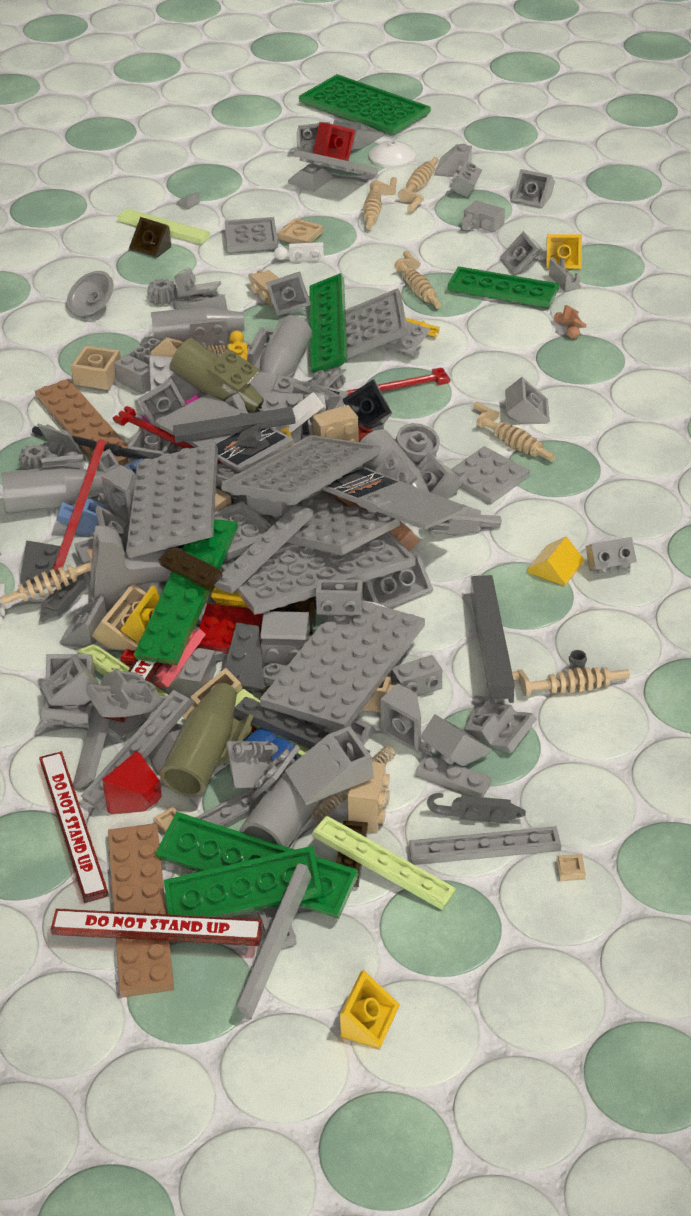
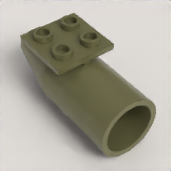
M188 338L175 352L169 369L205 395L210 394L225 401L239 393L248 413L259 412L263 407L264 398L250 384V381L260 370L232 350L228 349L219 357L193 338Z
M226 683L216 684L188 714L160 770L162 782L175 793L187 797H198L204 794L215 769L221 764L226 765L229 761L226 742L243 741L252 729L250 723L254 716L249 714L240 722L234 718L237 692L232 686Z

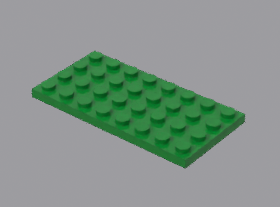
M338 74L299 95V102L327 111L330 114L338 115L341 118L352 120V122L362 123L388 135H396V133L431 112V106Z

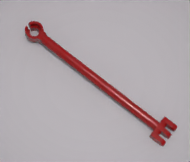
M443 368L432 369V374L378 384V387L382 392L434 381L439 386L450 383L451 379ZM357 389L347 390L348 395H350Z
M126 406L124 411L121 410L118 415L113 417V421L121 426L130 422L184 449L195 448L185 441L175 442V437L171 433L135 417L137 415L135 409Z

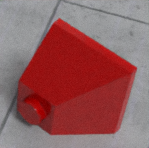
M138 751L134 752L102 779L107 812L110 814L143 812L152 805H155L162 797L160 780Z

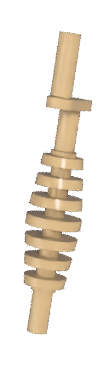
M433 157L431 161H426L415 169L406 183V189H401L398 192V197L401 201L411 202L407 207L409 212H413L424 200L422 195L415 192L430 180L435 171V165L439 161L437 157Z
M396 177L391 178L390 185L378 180L370 183L371 191L368 193L363 206L366 229H372L373 224L378 219L382 208L381 194L394 195L396 193Z
M404 251L403 256L406 259H398L394 264V268L398 272L404 273L403 277L414 294L426 303H432L436 308H440L442 304L436 298L437 293L429 280L415 270L420 267L421 263L409 251Z
M475 402L473 408L481 412L476 422L478 427L483 428L486 426L494 430V435L514 450L517 449V451L530 454L533 457L540 455L551 462L555 459V454L544 449L543 443L537 441L528 432L502 421L497 424L494 421L498 419L499 412L479 402Z
M88 549L86 551L90 561H92L93 549ZM91 562L75 568L67 565L68 571L65 572L63 567L58 568L60 572L58 575H56L54 569L49 570L52 576L50 578L47 577L44 571L41 573L44 580L40 581L36 575L33 577L35 584H31L29 579L26 581L27 587L23 588L21 583L18 585L19 589L17 591L0 597L2 604L5 605L20 598L24 602L29 601L28 595L36 599L35 593L38 591L41 597H44L46 595L43 589L46 588L50 595L54 594L53 585L59 591L62 589L61 582H64L65 587L69 585V579H72L73 583L76 582L79 575L91 571Z
M578 667L574 668L573 671L571 669L566 670L565 675L561 671L556 673V678L554 674H550L546 680L533 682L529 681L523 670L512 672L514 681H519L524 696H530L531 691L548 689L550 693H556L558 689L559 693H565L567 688L568 693H574L575 687L577 692L581 693L584 692V688H586V691L592 690L593 685L597 689L601 688L602 684L604 687L609 686L611 680L630 678L628 669L609 671L607 667H601L600 670L598 667H592L591 670L589 667H583L582 670Z

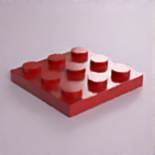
M207 603L199 627L206 635L196 648L228 654L237 623L259 626L260 640L262 642L261 629L264 613L254 615L247 608Z

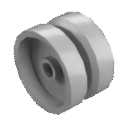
M411 423L401 427L395 440L416 467L428 452L436 457L440 445L437 433L430 427L418 423Z

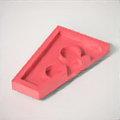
M194 629L178 665L163 663L155 673L156 677L152 683L158 688H168L206 634L200 629Z

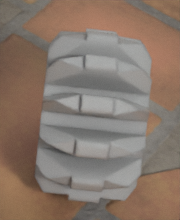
M155 279V282H150L147 294L150 302L155 303V305L170 304L177 297V288L174 281Z
M42 444L26 446V449H22L21 454H19V464L23 470L42 468L41 458L51 454V451L47 446L43 447Z

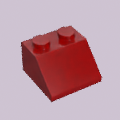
M319 122L313 154L349 161L355 129Z

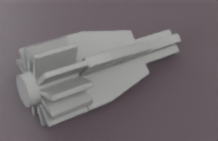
M469 507L466 514L458 515L430 527L429 532L447 535L478 532L480 527L500 528L502 519L501 516L481 515V510Z

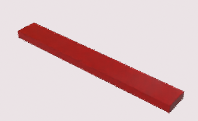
M99 439L93 450L53 566L56 575L60 574L58 568L63 567L106 444L105 440Z

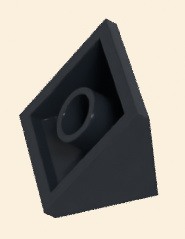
M374 379L342 399L345 406L349 405L358 416L359 433L384 424L392 414Z

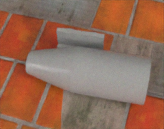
M211 307L151 312L153 336L160 341H163L165 338H171L184 342L188 338H193L203 346L207 347L209 345L211 348L212 345L214 347L215 345L217 347L221 345L222 348V345H228V336L233 331H245L243 312Z
M296 316L282 318L278 322L265 348L263 333H260L257 340H254L252 349L248 351L247 361L261 372L290 377L296 371L312 338L310 326L306 321Z
M384 429L375 430L360 441V443L381 446L380 454L374 457L373 460L363 464L365 468L429 492L421 471L388 431Z
M78 452L66 453V456L60 457L57 454H49L45 458H41L42 468L2 472L6 513L58 508L62 502L69 505L75 504L87 469L83 468V454L78 455ZM96 471L87 498L95 497L104 490L101 475L105 474V472Z
M298 745L294 746L290 751L285 749L277 759L275 758L266 768L268 772L254 784L256 790L251 796L255 799L263 791L266 793L242 824L240 832L289 847L318 806L320 800L305 805L285 773V770L295 762L293 757L300 749Z

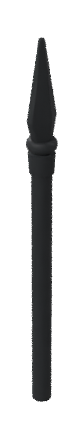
M34 426L32 428V433L44 436L39 427ZM77 436L72 437L78 445L93 449L97 441ZM105 444L103 450L110 449L116 457L149 458L131 449L122 448L120 445Z

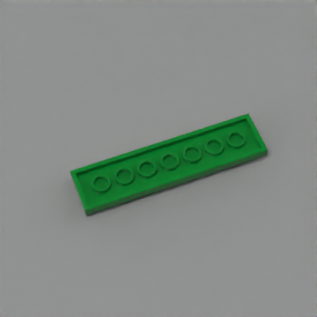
M342 273L309 286L311 303L310 328L312 331L310 358L313 374L320 370L325 372L328 369L348 362L345 285Z
M214 519L213 537L184 544L182 550L220 569L239 528L237 521ZM171 572L135 650V658L137 660L178 665L211 589L208 591Z
M176 811L155 855L161 858V860L200 872L295 849ZM316 857L323 896L303 900L299 906L339 919L358 878V870Z

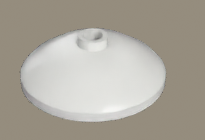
M395 140L382 142L374 146L369 152V160L374 165L383 168L405 167L416 159V151L410 145Z

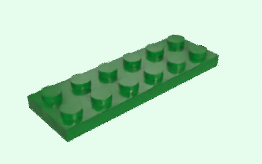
M458 266L448 282V290L456 293L462 292L473 296L479 295L490 299L496 298L507 302L513 301L525 305L531 304L542 308H550L559 290V283Z
M314 846L165 879L164 888L168 917L220 920L280 906L296 866L299 863L306 865L311 874V880L302 901L323 896Z

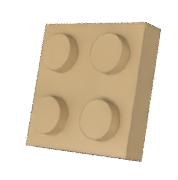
M294 218L277 233L278 239L287 243H312L324 232V226Z

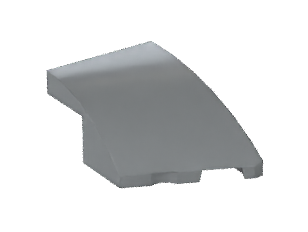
M115 670L110 686L88 684L86 689L88 697L101 717H127L156 710L167 698V696L157 693L156 686L146 681L136 672Z
M475 696L473 699L475 707L474 710L470 711V718L465 730L468 734L490 747L512 753L537 719L533 713L516 712L512 705L490 704L489 697Z

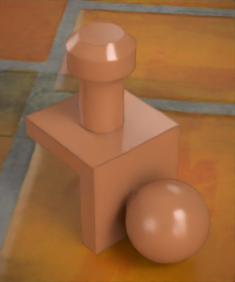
M564 305L563 313H556L554 320L556 323H563L568 326L566 330L567 336L575 339L580 334L579 328H586L587 324L581 321L578 316L579 311Z

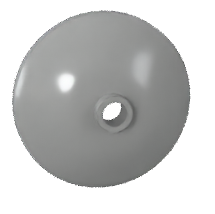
M93 271L82 276L69 291L67 297L68 309L76 316H89L101 310L107 304L113 292L114 284L110 275L104 271Z

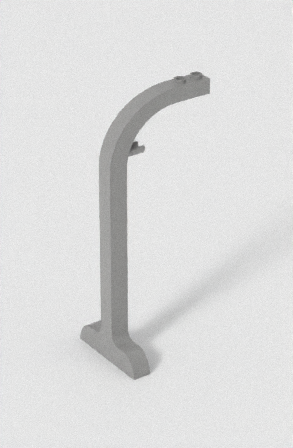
M95 526L88 604L102 595L105 599L106 612L108 613L119 600L120 591L123 587L130 584L168 581L172 571L162 567L158 561L167 550H159L129 558L127 553H124L119 533L116 530L107 526ZM239 555V556H237V557H235V558H231V559H229V560L225 558L224 561H223V563L229 562V561H232V560H236V559L239 558L241 555Z

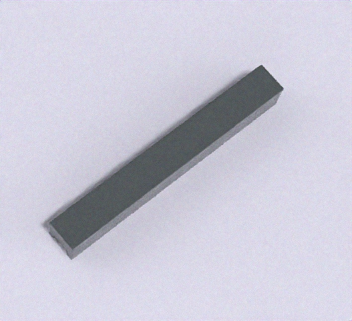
M471 576L470 595L490 704H495V699H508L509 703H514L515 684L493 576Z

